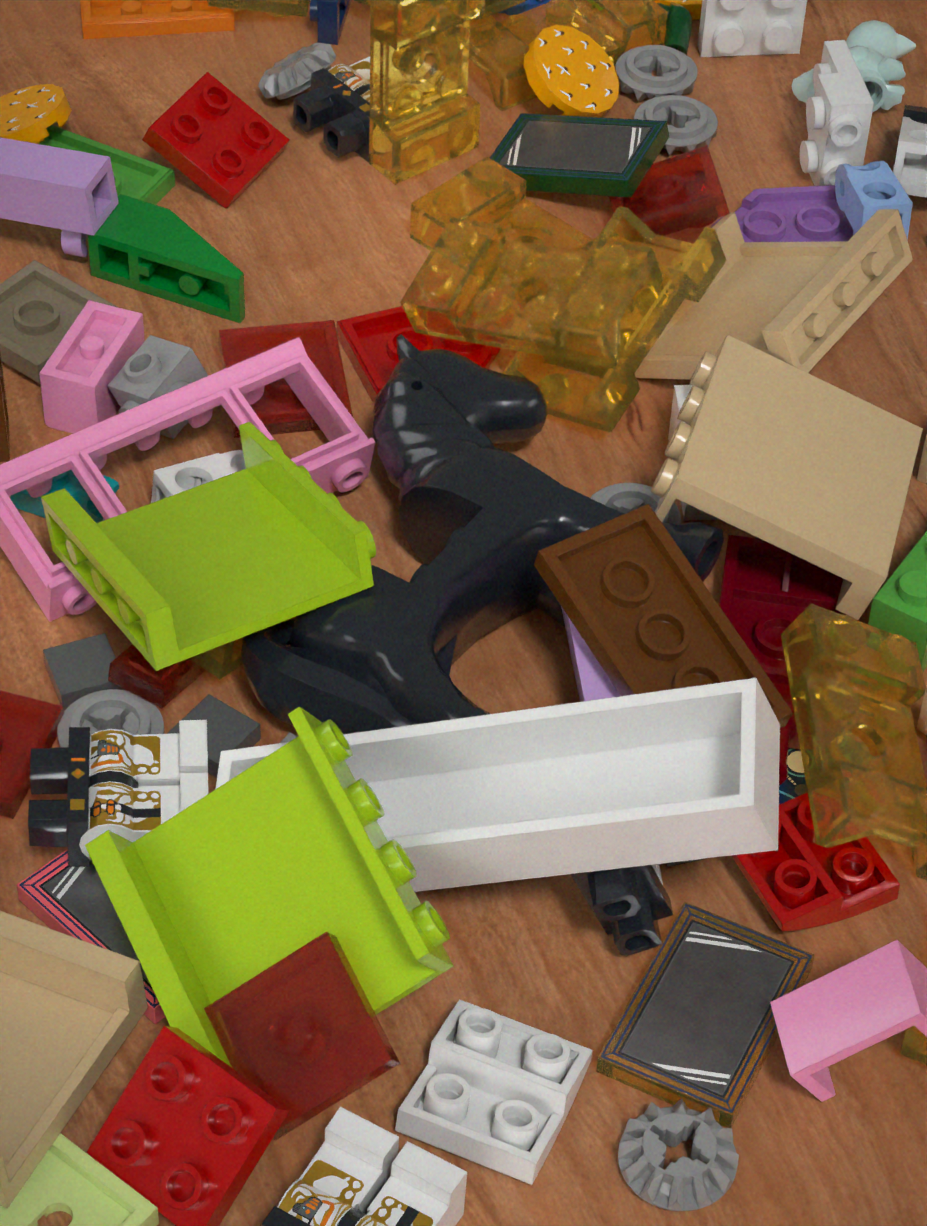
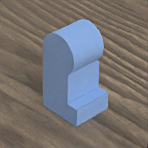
M885 161L870 162L864 166L839 164L835 175L836 199L839 209L845 213L854 230L853 235L878 209H898L908 241L913 203L889 165Z

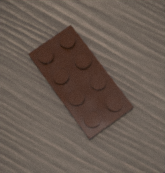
M649 504L539 550L534 566L621 696L757 678L780 723V728L786 726L793 714L792 710Z

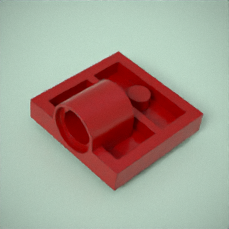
M206 72L148 128L142 139L226 209L283 152L290 139L209 72Z
M163 1026L86 1153L158 1207V1212L176 1226H219L290 1110L179 1028Z

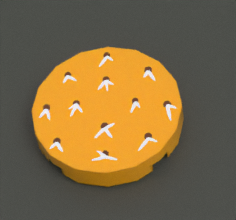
M556 24L542 29L528 45L529 51L524 55L523 63L527 80L538 99L548 108L554 104L558 109L564 111L562 114L564 116L601 118L612 108L619 94V80L615 66L604 49L589 35L574 27Z
M54 84L33 85L1 96L0 137L39 144L45 140L44 138L49 136L47 127L56 121L59 128L63 127L72 110L62 87Z

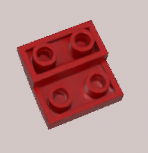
M829 783L779 804L778 850L732 855V858L781 931L802 930L835 923L898 899L900 883Z

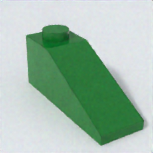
M120 194L118 196L119 204L96 234L88 235L91 276L237 323H241L245 318L244 273L170 209Z

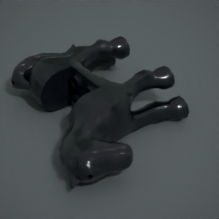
M402 334L396 337L399 362L395 365L387 383L375 397L371 438L377 444L378 454L387 471L389 481L400 490L399 500L401 503L398 514L401 530L411 549L425 564L415 571L410 582L371 565L373 587L243 637L241 656L249 685L260 705L276 718L293 725L288 714L301 707L323 723L331 719L343 734L488 715L490 714L489 712L478 707L453 684L449 676L451 665L480 638L507 622L537 608L565 627L560 603L534 566L539 550L625 513L563 486L518 456L494 446L497 444L521 442L536 436L542 431L547 418V406L543 394L534 382L527 378L502 374L481 367L467 357L444 349L419 351ZM699 521L680 525L662 522L695 572L704 582L710 575L720 555L724 541L723 530Z

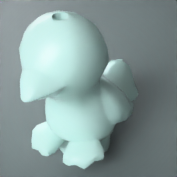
M877 20L862 22L850 32L846 43L874 102L872 112L880 107L889 110L894 105L902 102V96L905 93L903 86L889 84V81L901 80L906 75L902 61L896 59L914 50L916 44L909 38L896 33L894 28L885 22ZM814 68L793 79L792 82L793 94L804 103H807V99L814 97L815 94L813 85Z

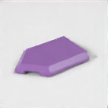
M835 185L754 189L742 199L741 207L735 211L744 242L849 241L854 231L845 213L839 209ZM718 219L714 224H712V225H711V228H712L720 219Z

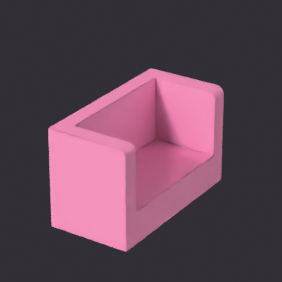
M88 300L39 373L44 420L48 427L76 433L117 414L121 406L107 385L123 368L126 361L145 342L142 313Z
M895 940L771 1001L772 1012L790 1076L823 1102L836 1095L828 1066L912 1026L918 1028L927 1037V968L898 940Z

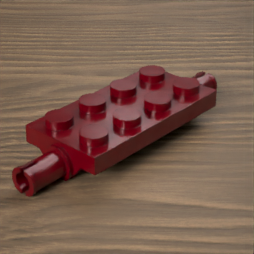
M728 535L719 606L793 712L786 726L780 728V785L785 782L788 776L787 759L789 748L833 754L847 619L846 614L835 608L843 578L756 536L750 538Z

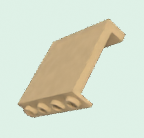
M878 209L849 241L744 242L735 212H728L609 328L626 377L691 380L704 352L707 351L715 355L727 334L808 373L913 260L899 210Z
M727 334L715 355L707 351L704 352L690 381V384L693 386L677 417L681 421L677 425L664 453L665 456L674 460L669 458L665 460L651 489V493L660 497L655 514L663 522L675 499H678L843 578L835 609L859 620L887 578L923 428Z
M0 911V1206L8 1208L148 1006L140 961Z

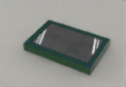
M521 113L480 170L483 187L630 198L669 139L667 121Z

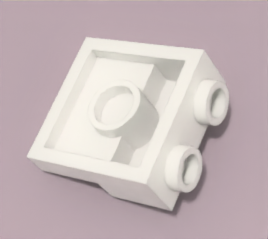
M845 40L824 41L821 63L815 64L813 70L815 94L814 97H809L806 103L808 140L801 142L800 164L802 171L810 174L814 186L835 185V175L839 164L863 166L874 102Z

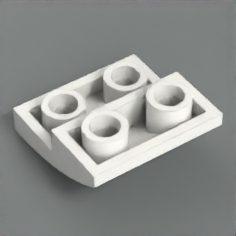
M459 999L431 1042L427 1066L398 1109L395 1131L532 1185L571 1109L591 1062L593 1050Z

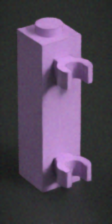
M0 137V218L61 229L63 252L69 255L86 257L88 254L86 246L88 235H95L119 204L110 157Z

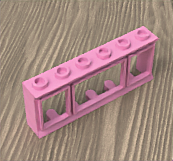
M299 337L0 465V547L49 622L68 613L71 615L81 614L91 609L97 602L63 562L53 565L9 498L11 495L26 489L31 497H40L51 489L53 477L72 470L105 520L126 513L127 510L99 471L106 464L108 453L131 443H135L141 451L148 450L158 443L161 430L184 420H188L193 428L201 427L211 419L213 408L219 405L223 406L238 429L239 425L251 422L269 440H272L274 438L250 405L257 402L263 396L265 385L281 378L286 380L330 441L291 460L297 466H304L311 475L312 480L326 493H333L337 490L339 492L350 491L369 476L375 440L367 438L310 360Z

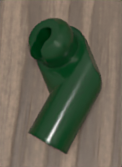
M671 2L670 6L662 3L653 5L650 27L654 31H665L663 46L674 48L687 55L692 30V16L689 10L674 2Z

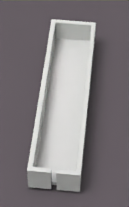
M757 678L343 734L353 753V756L345 760L356 781L360 778L366 781L382 805L384 816L379 818L377 822L387 841L395 839L405 850L414 865L417 877L409 881L414 892L778 850L780 723ZM288 742L221 751L215 789Z

